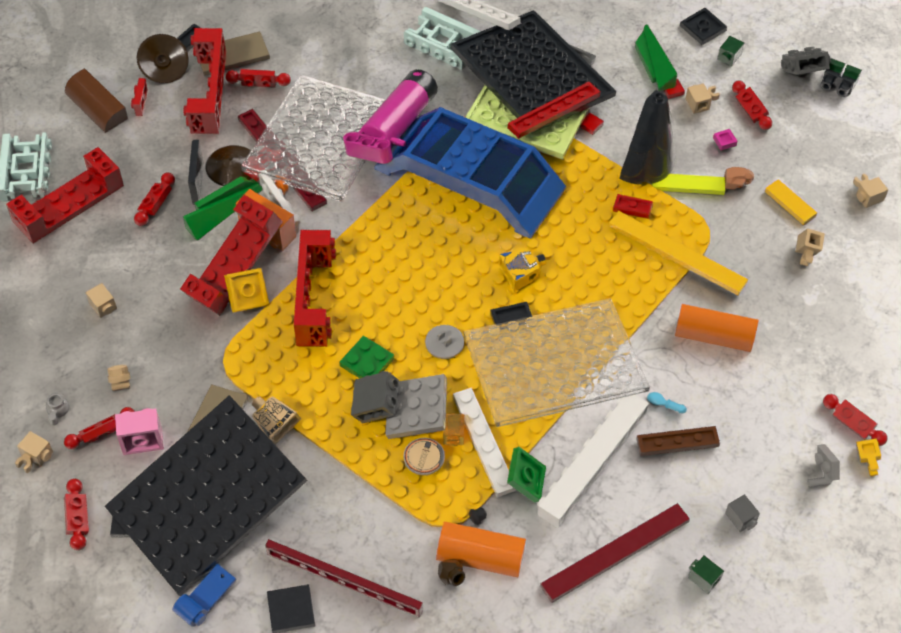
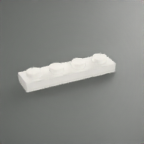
M266 170L260 172V185L269 200L294 214L290 202L284 199L282 190L278 189L274 184V178L269 176ZM296 213L294 214V222L297 233L299 232L301 221Z

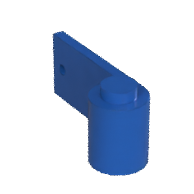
M216 564L189 596L184 594L175 602L172 611L191 627L200 626L205 621L208 612L237 579L219 564Z

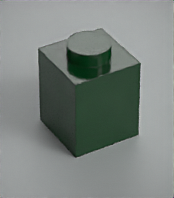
M729 36L721 45L717 60L733 66L742 55L745 42Z
M703 555L700 560L695 559L690 565L689 569L691 571L688 578L709 594L722 579L724 570Z

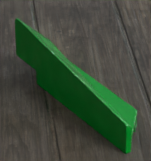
M646 24L635 42V48L651 82L657 83L659 91L675 88L677 72L650 27Z
M245 177L235 179L195 202L196 211L183 216L185 228L195 240L201 239L235 212L233 209L236 206V202L249 189L260 193L263 190L262 186L254 179L251 181Z

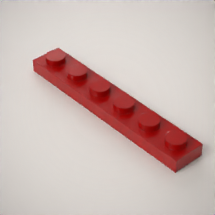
M587 82L509 122L507 129L520 139L599 98L601 92L590 82Z

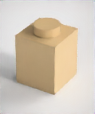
M103 283L85 292L89 304L100 318L117 309L114 297Z

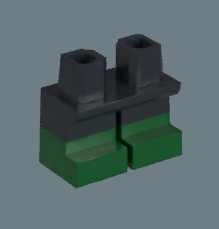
M831 58L830 69H826L824 72L821 88L827 91L831 90V88L837 89V94L845 97L853 91L862 70L848 64L845 68L846 63Z

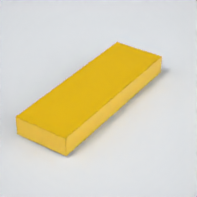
M779 179L765 188V193L803 226L817 216V212Z

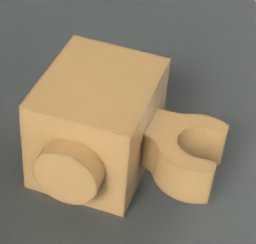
M704 83L687 88L685 99L693 114L710 110L711 101L718 100L720 93H714L716 86H711L707 90Z
M862 174L861 180L854 177L853 184L858 187L856 196L866 208L885 200L888 188L879 177L871 180L868 179L866 174Z
M807 228L798 235L795 252L803 254L800 259V265L808 266V263L811 264L813 262V256L822 251L825 233Z
M30 431L17 445L21 457L16 460L15 464L17 468H20L22 464H26L23 468L26 473L32 470V462L41 467L52 456L53 450L50 443Z

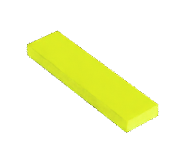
M669 174L665 179L653 183L652 187L668 192L724 195L725 177Z

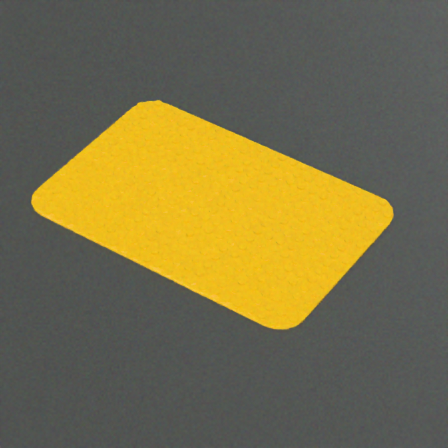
M451 129L422 159L437 165L462 132ZM575 138L563 159L539 151L566 185V190L531 239L516 233L515 229L498 210L407 171L335 240L336 260H332V267H313V274L310 275L312 289L309 291L311 304L308 309H326L327 317L331 318L332 338L328 339V347L296 346L294 332L296 277L269 303L270 305L261 310L227 345L223 357L226 376L236 387L253 399L260 396L266 402L273 396L293 409L301 418L293 429L417 520L431 527H442L444 521L455 524L465 523L470 519V509L476 510L482 507L495 492L455 404L453 393L472 388L509 470L513 449L521 447L528 453L532 451L690 271L608 227L609 222L617 213L613 212V205L617 194L653 201L649 219L628 215L635 220L702 255L705 254L710 244V229L705 219L695 210L660 189L652 187L648 182L633 184L619 179L622 170L620 165ZM494 147L470 180L497 190L520 157ZM526 161L502 195L515 211L520 214L546 177L534 163ZM524 248L530 249L534 257L543 254L546 259V265L540 266L539 278L514 292L499 267V254ZM527 301L532 314V321L495 329L490 315L491 309ZM440 325H450L457 328L464 337L462 351L450 359H440L431 355L425 345L426 336L431 329ZM364 335L394 354V360L384 371L390 372L399 381L445 374L447 377L445 430L388 439L386 436V418L361 423L351 415L355 380L359 378L340 367V360ZM419 438H430L437 441L442 446L445 454L442 467L430 475H418L411 472L404 462V451L409 443Z

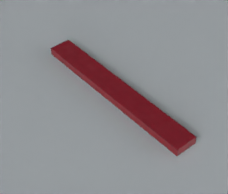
M253 108L238 115L239 122L263 152L270 149L281 157L282 162H278L276 168L308 208L313 212L326 205L327 199Z
M677 503L540 583V587L551 603L687 524L690 518Z
M270 539L265 544L267 555L406 613L421 617L423 612V602Z

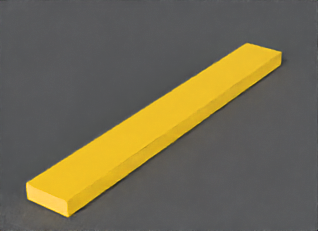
M620 211L609 222L608 227L736 295L741 293L748 282L747 278Z

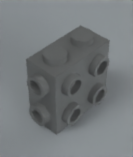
M806 47L804 51L789 50L788 54L782 55L781 67L787 73L795 75L830 69L831 58L828 52L822 51L821 48Z
M388 371L356 379L351 415L361 423L395 416L399 380Z

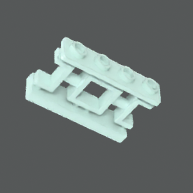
M424 7L422 15L418 17V24L421 26L417 31L411 28L405 30L404 43L453 67L462 69L464 62L450 50L451 43L481 31L428 7ZM439 34L450 38L446 44L435 40Z
M46 132L42 133V137H40V134H36V139L33 142H20L18 136L11 138L10 134L2 135L0 155L1 201H8L9 196L11 199H14L16 191L31 190L33 197L40 195L41 198L48 192L47 177H50L48 163H51L49 150L52 149V141L48 139ZM13 149H15V152H23V153L13 154ZM31 151H41L40 157H39L38 152H34V153H30V152H31ZM33 162V169L18 170V163ZM11 176H12V179H13V180H20V181L10 182ZM28 179H38V186L36 180L28 181Z

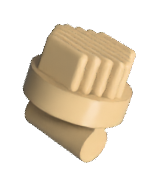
M116 365L107 369L108 382L111 383L112 391L130 388L129 379L131 377L127 365Z

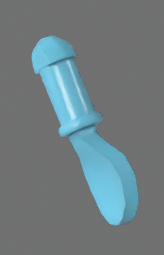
M652 392L647 395L648 401L653 405L665 406L666 409L669 408L681 414L687 411L685 405L675 403L670 399L665 400L662 394L658 392Z

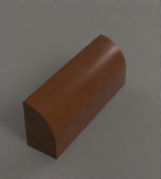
M85 68L75 73L66 83L65 94L105 133L128 119L125 106Z

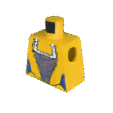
M528 248L499 254V267L514 292L537 280L540 274V266L546 265V259L543 254L534 257Z

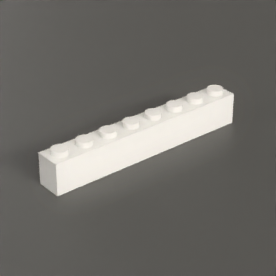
M628 391L625 397L621 396L616 403L617 407L614 411L611 409L608 412L603 425L600 423L597 426L592 439L588 438L581 453L577 452L570 467L566 466L563 469L559 481L552 483L549 488V494L546 497H541L537 504L539 507V517L556 528L561 526L647 414L648 402Z

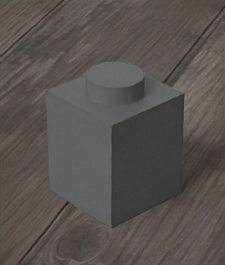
M745 494L730 502L725 511V514L739 532L755 527L760 515L759 511Z

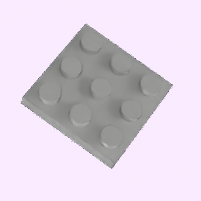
M445 374L399 381L396 414L386 418V436L388 439L445 430L447 377Z

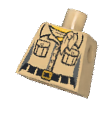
M260 396L252 402V406L256 409L252 415L253 419L274 444L278 443L301 420L300 416L293 409L273 396L266 402Z

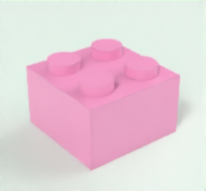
M156 408L115 414L116 434L123 455L164 449L162 426Z

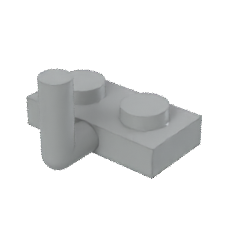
M825 444L817 445L815 462L823 470L824 477L808 479V487L830 485L833 480H840V461Z

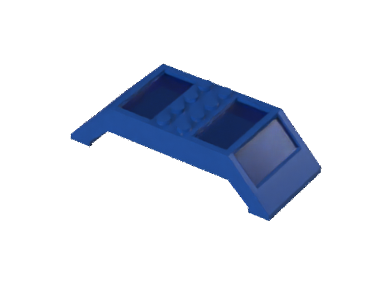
M442 107L417 117L399 138L406 141V145H393L391 148L392 161L385 164L377 163L374 166L375 170L388 176L392 172L405 169L498 210L515 229L516 233L530 239L566 190V185L534 146Z

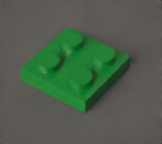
M363 335L340 360L339 365L360 379L364 376H371L384 371L394 360V354Z
M516 447L512 452L507 483L534 503L539 502L542 497L546 466L521 447Z

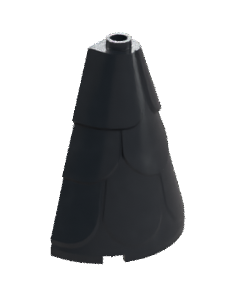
M655 90L645 100L619 179L633 184H642V182L650 181L653 184L665 179L673 170L675 153L671 125L672 117L668 97L662 92Z

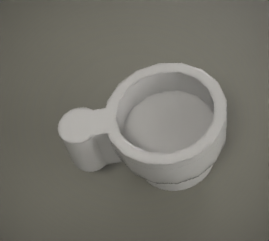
M58 393L51 394L46 402V410L49 414L48 419L51 425H57L58 418L64 416L69 410L66 398Z

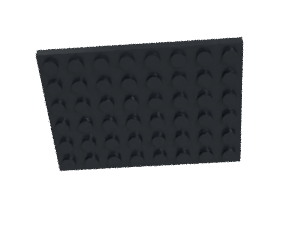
M534 10L518 16L520 17L521 24L511 30H506L496 25L451 43V50L516 118L587 82H590L601 92L599 98L531 132V134L616 96V90Z
M229 395L109 501L105 508L174 591L181 596L308 480Z

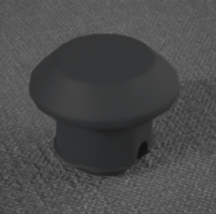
M479 507L476 510L470 509L469 516L475 525L480 526L481 521L486 519L487 513L484 508Z

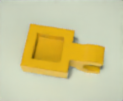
M877 439L856 442L860 462H867L870 476L878 475L877 470H879L877 460H881V452Z

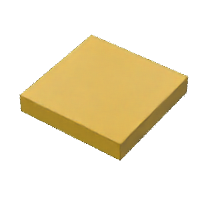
M262 268L224 275L232 313L270 305Z

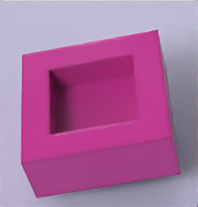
M730 129L714 133L713 139L720 150L737 146L738 141Z

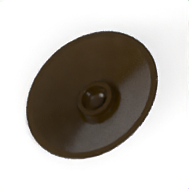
M155 34L146 38L140 44L136 56L137 65L142 74L157 83H171L178 80L185 73L189 63L188 52L183 43L168 34Z
M224 146L214 151L208 157L205 165L206 173L214 183L225 186L239 177L251 180L252 178L244 173V168L254 161L257 156L252 150L244 146Z

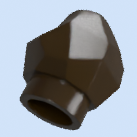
M447 559L439 563L438 576L445 585L459 586L463 583L465 573L458 560Z

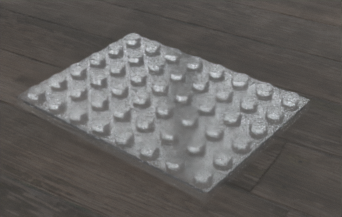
M300 75L242 164V171L259 177L263 175L271 178L273 181H280L283 184L342 202L366 161L365 159L346 154L343 136L349 132L358 133L385 99Z
M611 298L464 331V338L496 427L636 395L650 390V385Z

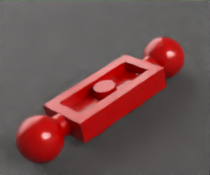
M241 69L240 74L235 70H230L226 73L228 83L235 84L241 81V86L276 88V83L285 87L291 82L289 74L281 73L276 76L275 71Z
M735 81L732 85V90L738 94L735 96L736 100L753 123L759 121L758 124L762 130H769L773 125V121L767 116L769 112L751 87L746 89L743 81Z
M164 173L161 176V183H155L151 187V190L137 209L139 212L134 216L136 225L145 226L149 221L148 215L156 214L172 190L171 186L175 183V176L172 173Z
M827 394L823 398V405L827 409H835V412L832 414L833 417L862 439L866 440L868 436H871V439H877L879 446L886 444L888 440L887 434L882 430H875L878 423L846 399L840 404L835 394Z
M125 407L120 411V414L126 411L135 412V410L131 407ZM115 414L79 431L78 435L68 434L64 438L65 447L69 450H74L79 447L82 441L84 443L87 441L91 443L98 440L99 436L106 432L109 434L116 431Z
M73 478L66 484V490L70 494H65L64 496L66 535H73L69 541L70 547L73 550L80 551L85 548L87 543L83 535H87L89 532L86 494H79L83 489L82 482L79 479Z

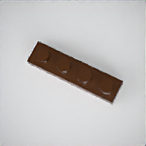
M716 426L641 434L636 437L640 456L720 446Z

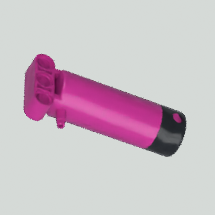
M421 69L410 71L358 133L349 132L343 136L346 154L382 164L391 162L393 159L391 150L393 145H406V141L399 138L437 94L438 86L433 76Z

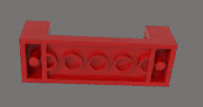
M195 28L194 35H191V45L194 46L193 55L197 57L198 64H209L211 77H208V88H210V91L206 92V98H187V105H184L183 113L186 116V126L190 128L191 134H219L227 51L223 29Z
M99 147L83 156L87 167L86 171L32 205L22 194L6 204L12 222L33 244L124 186L119 167Z
M244 194L233 209L241 218L200 278L190 273L180 288L190 298L219 316L230 302L224 275L251 270L283 222L272 210Z
M300 230L294 312L296 346L328 347V339L332 338L331 318L327 317L326 309H308L311 304L309 291L312 289L310 275L313 274V267H332V260H336L335 238L331 237V230Z

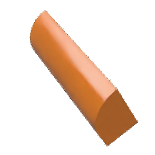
M682 304L675 336L751 352L759 320Z
M444 521L436 560H458L462 566L518 578L526 539Z

